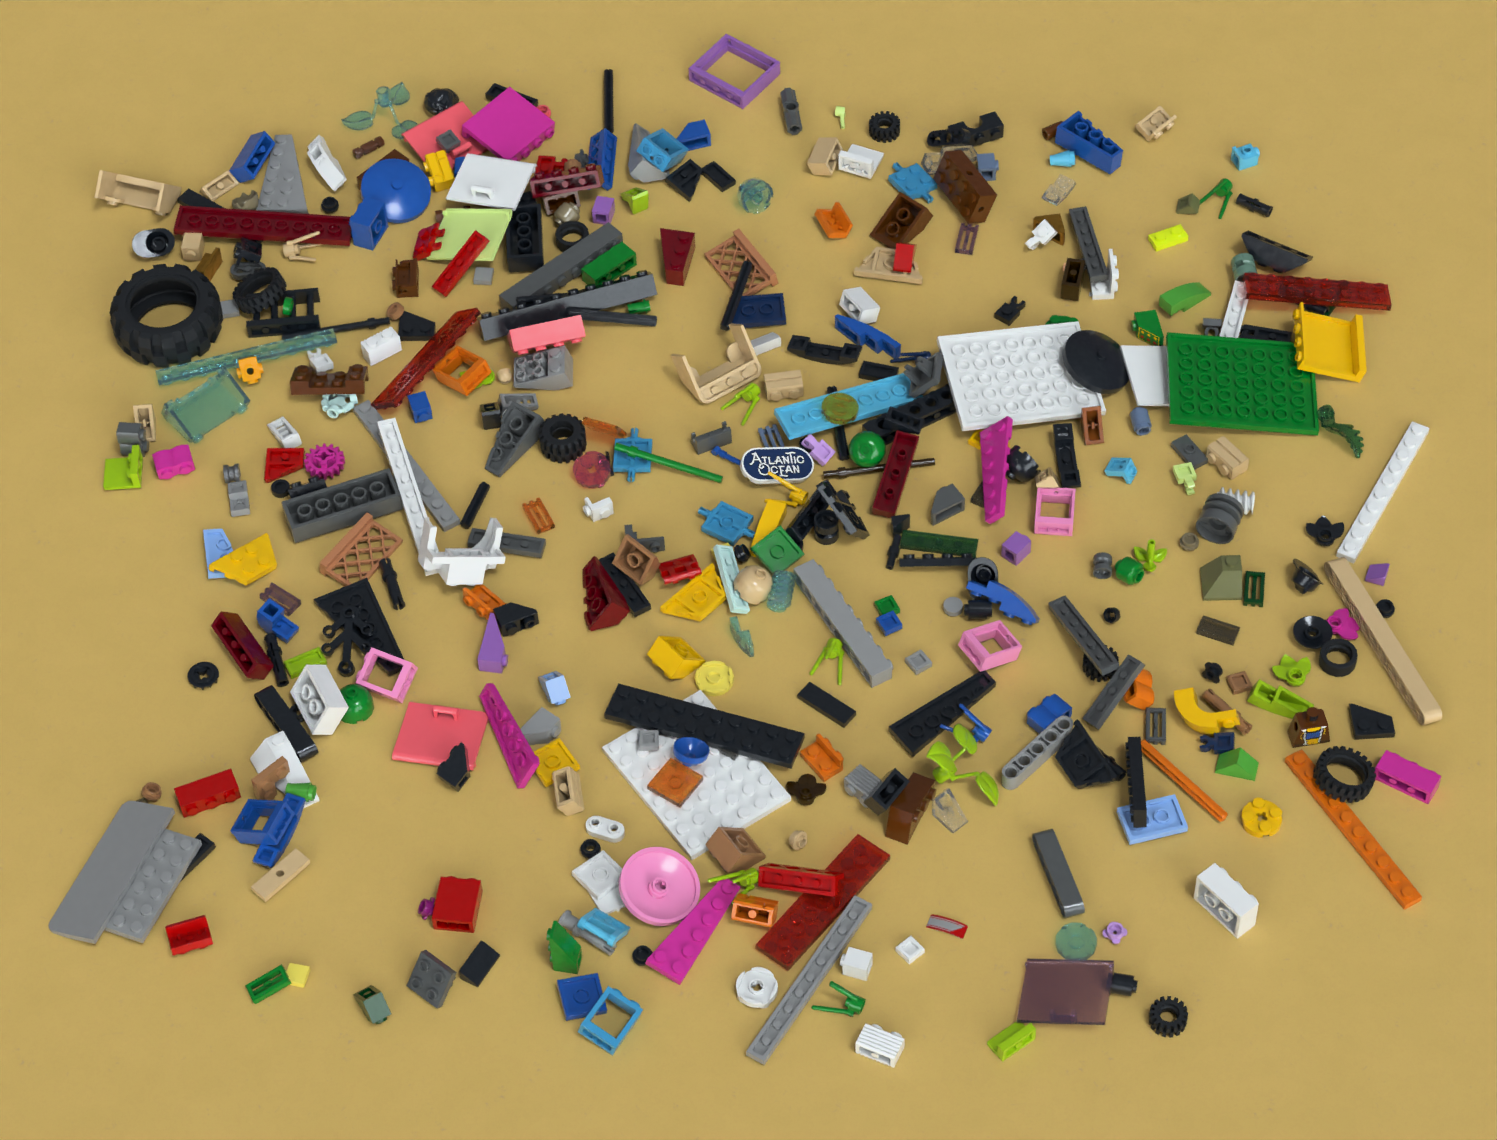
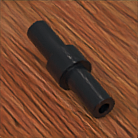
M899 534L894 535L892 545L888 549L886 568L889 570L893 569L895 560L899 556V545L902 537Z

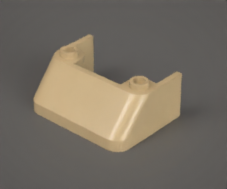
M100 170L94 198L108 200L107 204L116 206L118 203L156 210L155 214L166 216V213L171 212L177 198H179L182 187Z
M729 324L735 342L729 344L726 349L729 361L699 376L695 368L689 366L685 355H670L681 381L701 403H711L760 376L761 365L743 324Z

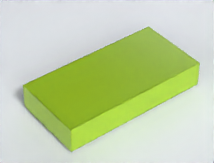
M320 647L283 661L291 679L299 677L306 664L328 665Z

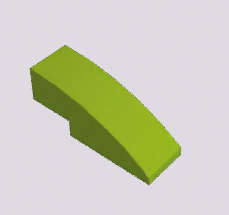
M1260 679L1252 687L1247 702L1259 708L1293 719L1296 713L1304 712L1308 708L1314 707V704L1279 685L1276 689Z

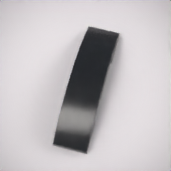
M792 335L787 349L791 353L811 361L826 364H849L858 361L862 346L844 343L843 347L812 343L810 337Z
M1072 423L1053 424L1055 454L1061 487H1081L1074 449Z

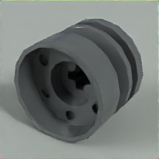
M1215 493L1210 495L1206 499L1202 512L1197 519V532L1209 542L1216 544L1230 543L1244 514L1242 504L1237 499L1226 494Z

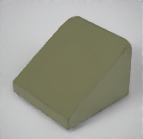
M1193 193L1178 199L1176 213L1197 214L1200 200Z

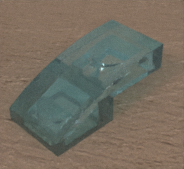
M737 616L730 617V630L734 640L749 657H754V646L749 630L741 631Z

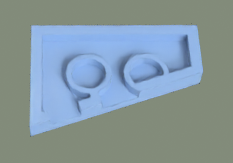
M223 529L203 530L208 579L227 578L224 577L225 573L217 570L214 572L210 571L209 564L232 552V545Z

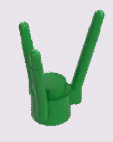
M1226 178L1221 179L1200 200V204H1202L1215 192L1220 197L1226 196L1219 219H1222L1229 198L1233 194L1230 191L1233 188L1231 181Z
M830 981V987L847 996L845 1006L848 1007V1010L812 1006L814 1010L847 1014L853 1017L855 1013L860 1015L866 999Z

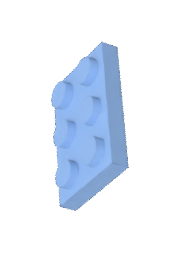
M1175 794L1146 801L1147 827L1134 828L1133 823H1131V815L1133 814L1130 813V806L1132 804L1117 808V815L1129 845L1188 831V825Z

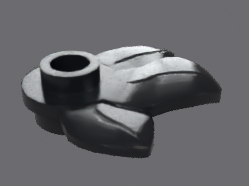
M1323 515L1317 520L1316 524L1306 523V531L1315 538L1319 545L1330 546L1336 538L1342 536L1344 524L1340 522L1332 525Z

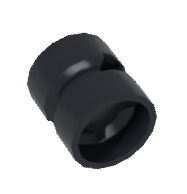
M824 509L814 516V537L819 544L831 545L839 538V519L832 510Z

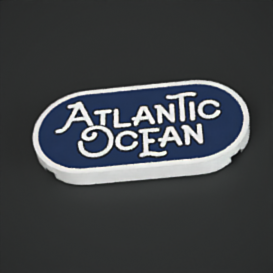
M799 447L752 448L743 455L740 469L742 474L755 484H782L768 475L769 471L789 483H801L812 474L814 462L810 454Z

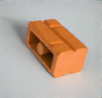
M738 893L733 902L731 919L772 927L777 918L779 901Z

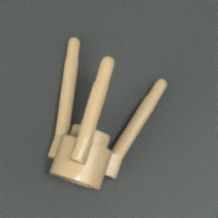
M317 231L284 243L283 251L285 257H289L290 260L315 262L316 258L297 256V254H300V249L316 247L322 244L299 245L298 242L319 235L320 232Z

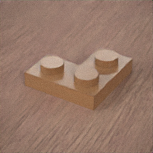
M283 756L251 779L257 800H273L278 795L275 783L285 778L290 772L288 761Z

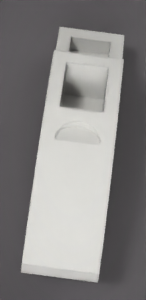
M318 135L307 146L309 149L307 154L323 179L332 190L336 191L344 184L347 178L338 160L332 156L325 139Z

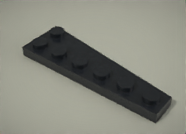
M986 671L978 672L890 725L889 732L913 757L945 730L940 728L941 724L950 726L964 714L959 704H963L969 710L996 687V681Z

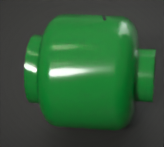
M1131 557L1120 559L1115 565L1116 577L1128 585L1139 583L1144 576L1143 565Z

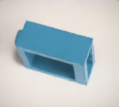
M662 128L644 137L636 151L664 172L681 163L689 149Z
M608 986L581 1023L578 1033L613 1056L640 1018L643 1009L640 1008L637 1002L624 997L618 989H612ZM607 999L632 1015L617 1038L591 1022Z

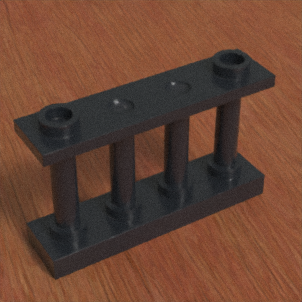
M318 288L286 290L283 292L284 295L279 297L278 301H274V305L268 306L271 307V319L260 320V312L254 313L253 320L246 321L249 338L279 336L285 333L321 328L319 314L314 315V303L320 302ZM258 293L246 294V297H251ZM285 297L293 298L294 304L291 315L278 318V306H283ZM296 304H307V316H296Z

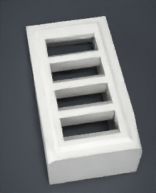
M280 417L267 425L283 448H296L302 444L298 432L284 417Z

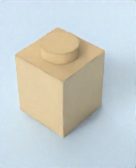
M184 233L181 246L184 260L201 261L205 246L202 233Z

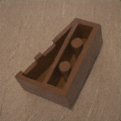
M914 772L908 779L910 782L890 805L885 837L908 845L924 812L928 808L930 800L933 801L937 791L934 789L936 780Z

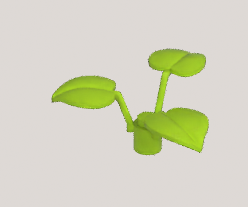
M956 724L953 728V734L957 742L962 745V749L951 758L950 750L944 743L940 741L934 743L926 756L939 765V767L933 770V776L940 784L948 779L954 781L960 778L976 776L978 786L996 806L999 798L998 787L994 779L987 772L955 775L957 768L954 761L966 750L970 754H974L977 751V742L972 733L961 724Z

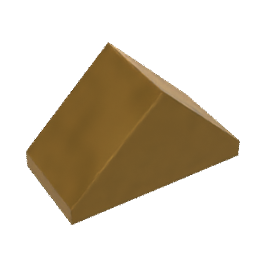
M1060 213L1036 216L1033 219V230L1044 219L1047 220L1058 232L1051 240L1063 246L1065 243V229Z

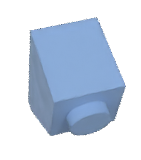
M554 671L538 677L543 691L551 704L560 705L565 703L566 699L571 698L564 675Z

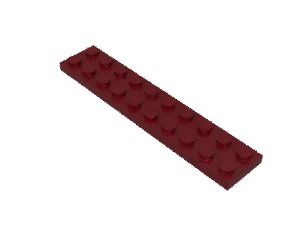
M180 205L174 225V234L176 235L202 233L206 237L235 239L244 237L250 240L287 242L319 231V235L298 243L350 246L352 238L351 226L349 225L350 217Z

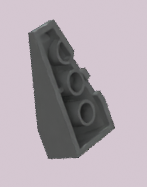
M512 401L502 416V424L499 432L497 431L495 437L497 439L494 447L491 448L485 469L501 477L539 440V428H541V424L545 420L537 413Z

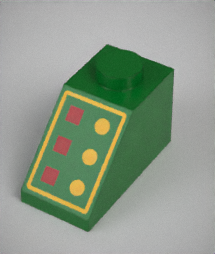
M1156 310L1135 312L1134 320H1131L1132 331L1136 332L1137 338L1152 346H1163L1164 335Z

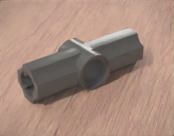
M784 88L780 92L787 132L797 135L802 131V124L796 93L791 88Z

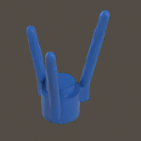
M959 704L964 713L976 724L971 730L974 733L973 736L976 742L978 740L984 742L992 729L982 723L963 704ZM940 725V728L953 733L952 727Z

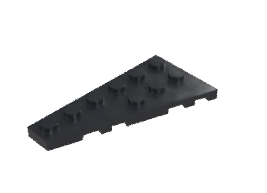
M367 578L313 599L314 603L333 622L340 618V611L343 607L347 605L356 606L359 610V618L365 624H370L374 632L370 637H365L361 629L354 623L353 631L363 641L369 642L372 648L404 659ZM345 624L341 627L343 631L345 629ZM370 628L365 629L364 632H369ZM365 646L363 650H367L369 646ZM380 657L376 660V663L389 676L401 672L403 667Z

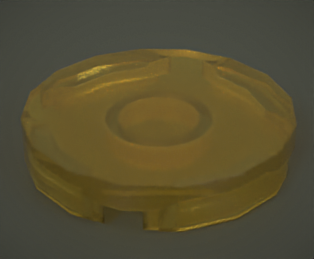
M834 393L825 397L822 402L821 412L829 422L844 425L856 419L859 405L850 395Z

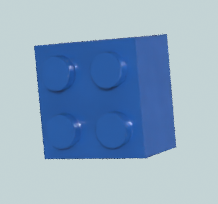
M365 197L362 203H359L355 214L349 220L351 237H353L355 246L373 251L389 227L384 202Z

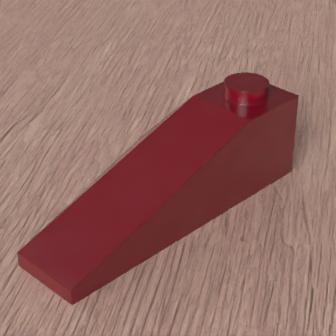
M593 556L583 568V588L586 589L584 603L587 604L584 618L588 629L591 631L618 625L630 611L620 590L598 558Z

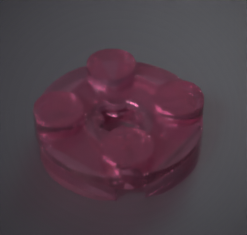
M589 451L576 459L573 472L577 483L581 486L601 488L611 475V466L602 453ZM595 466L596 472L590 473L587 470Z

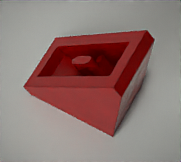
M896 243L893 271L911 273L917 244Z

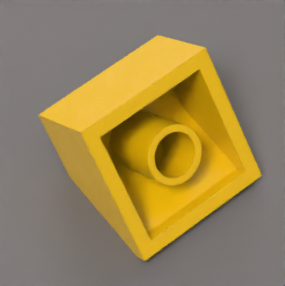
M658 636L647 653L652 659V663L660 667L664 671L665 676L670 679H683L706 662L682 637Z

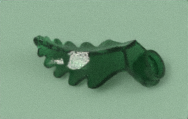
M1331 405L1320 407L1318 418L1321 421V427L1344 437L1350 443L1355 457L1360 458V454L1363 452L1361 447H1364V444L1360 442L1364 440L1363 437L1357 436L1360 434V431L1352 429L1354 426L1350 424L1335 423V412Z

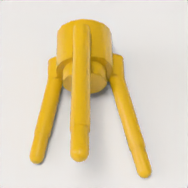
M770 471L768 472V475L792 490L789 496L792 502L775 501L786 503L795 508L798 507V504L802 506L805 504L809 494L807 491L792 485Z

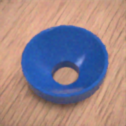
M682 737L674 742L673 754L685 766H697L706 761L709 756V746L698 738Z

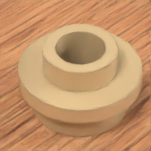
M796 830L790 835L789 844L794 850H800L807 844L806 832Z

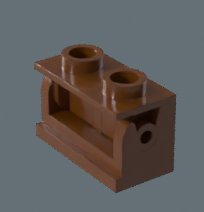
M417 258L400 261V264H398L396 259V267H392L393 278H395V280H392L393 291H396L397 298L419 297V267Z

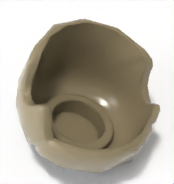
M251 190L250 195L243 192L241 197L232 200L233 209L256 210L259 204L258 194L254 190Z

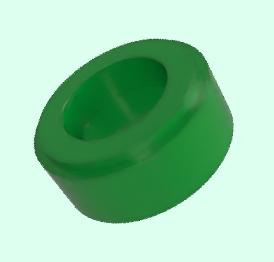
M285 297L283 315H291L294 304L293 298Z

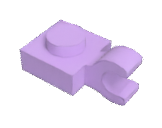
M811 434L801 442L805 448L812 450L809 454L821 466H824L836 452L823 439L818 442Z

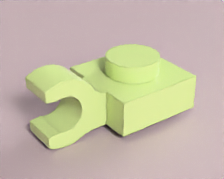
M1192 463L1174 465L1173 473L1178 484L1184 483L1187 495L1195 494L1193 488L1195 487L1194 481H1196L1197 475Z

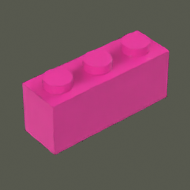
M1387 750L1375 767V779L1426 804L1430 803L1439 788L1441 776L1436 772L1425 769L1417 763L1408 761L1398 754Z

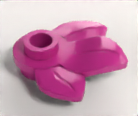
M1347 608L1336 610L1326 620L1331 625L1333 634H1338L1341 638L1347 640L1358 638L1357 631L1360 630V627L1354 618L1349 617V610Z

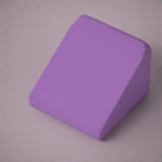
M1390 564L1370 565L1365 581L1384 586Z

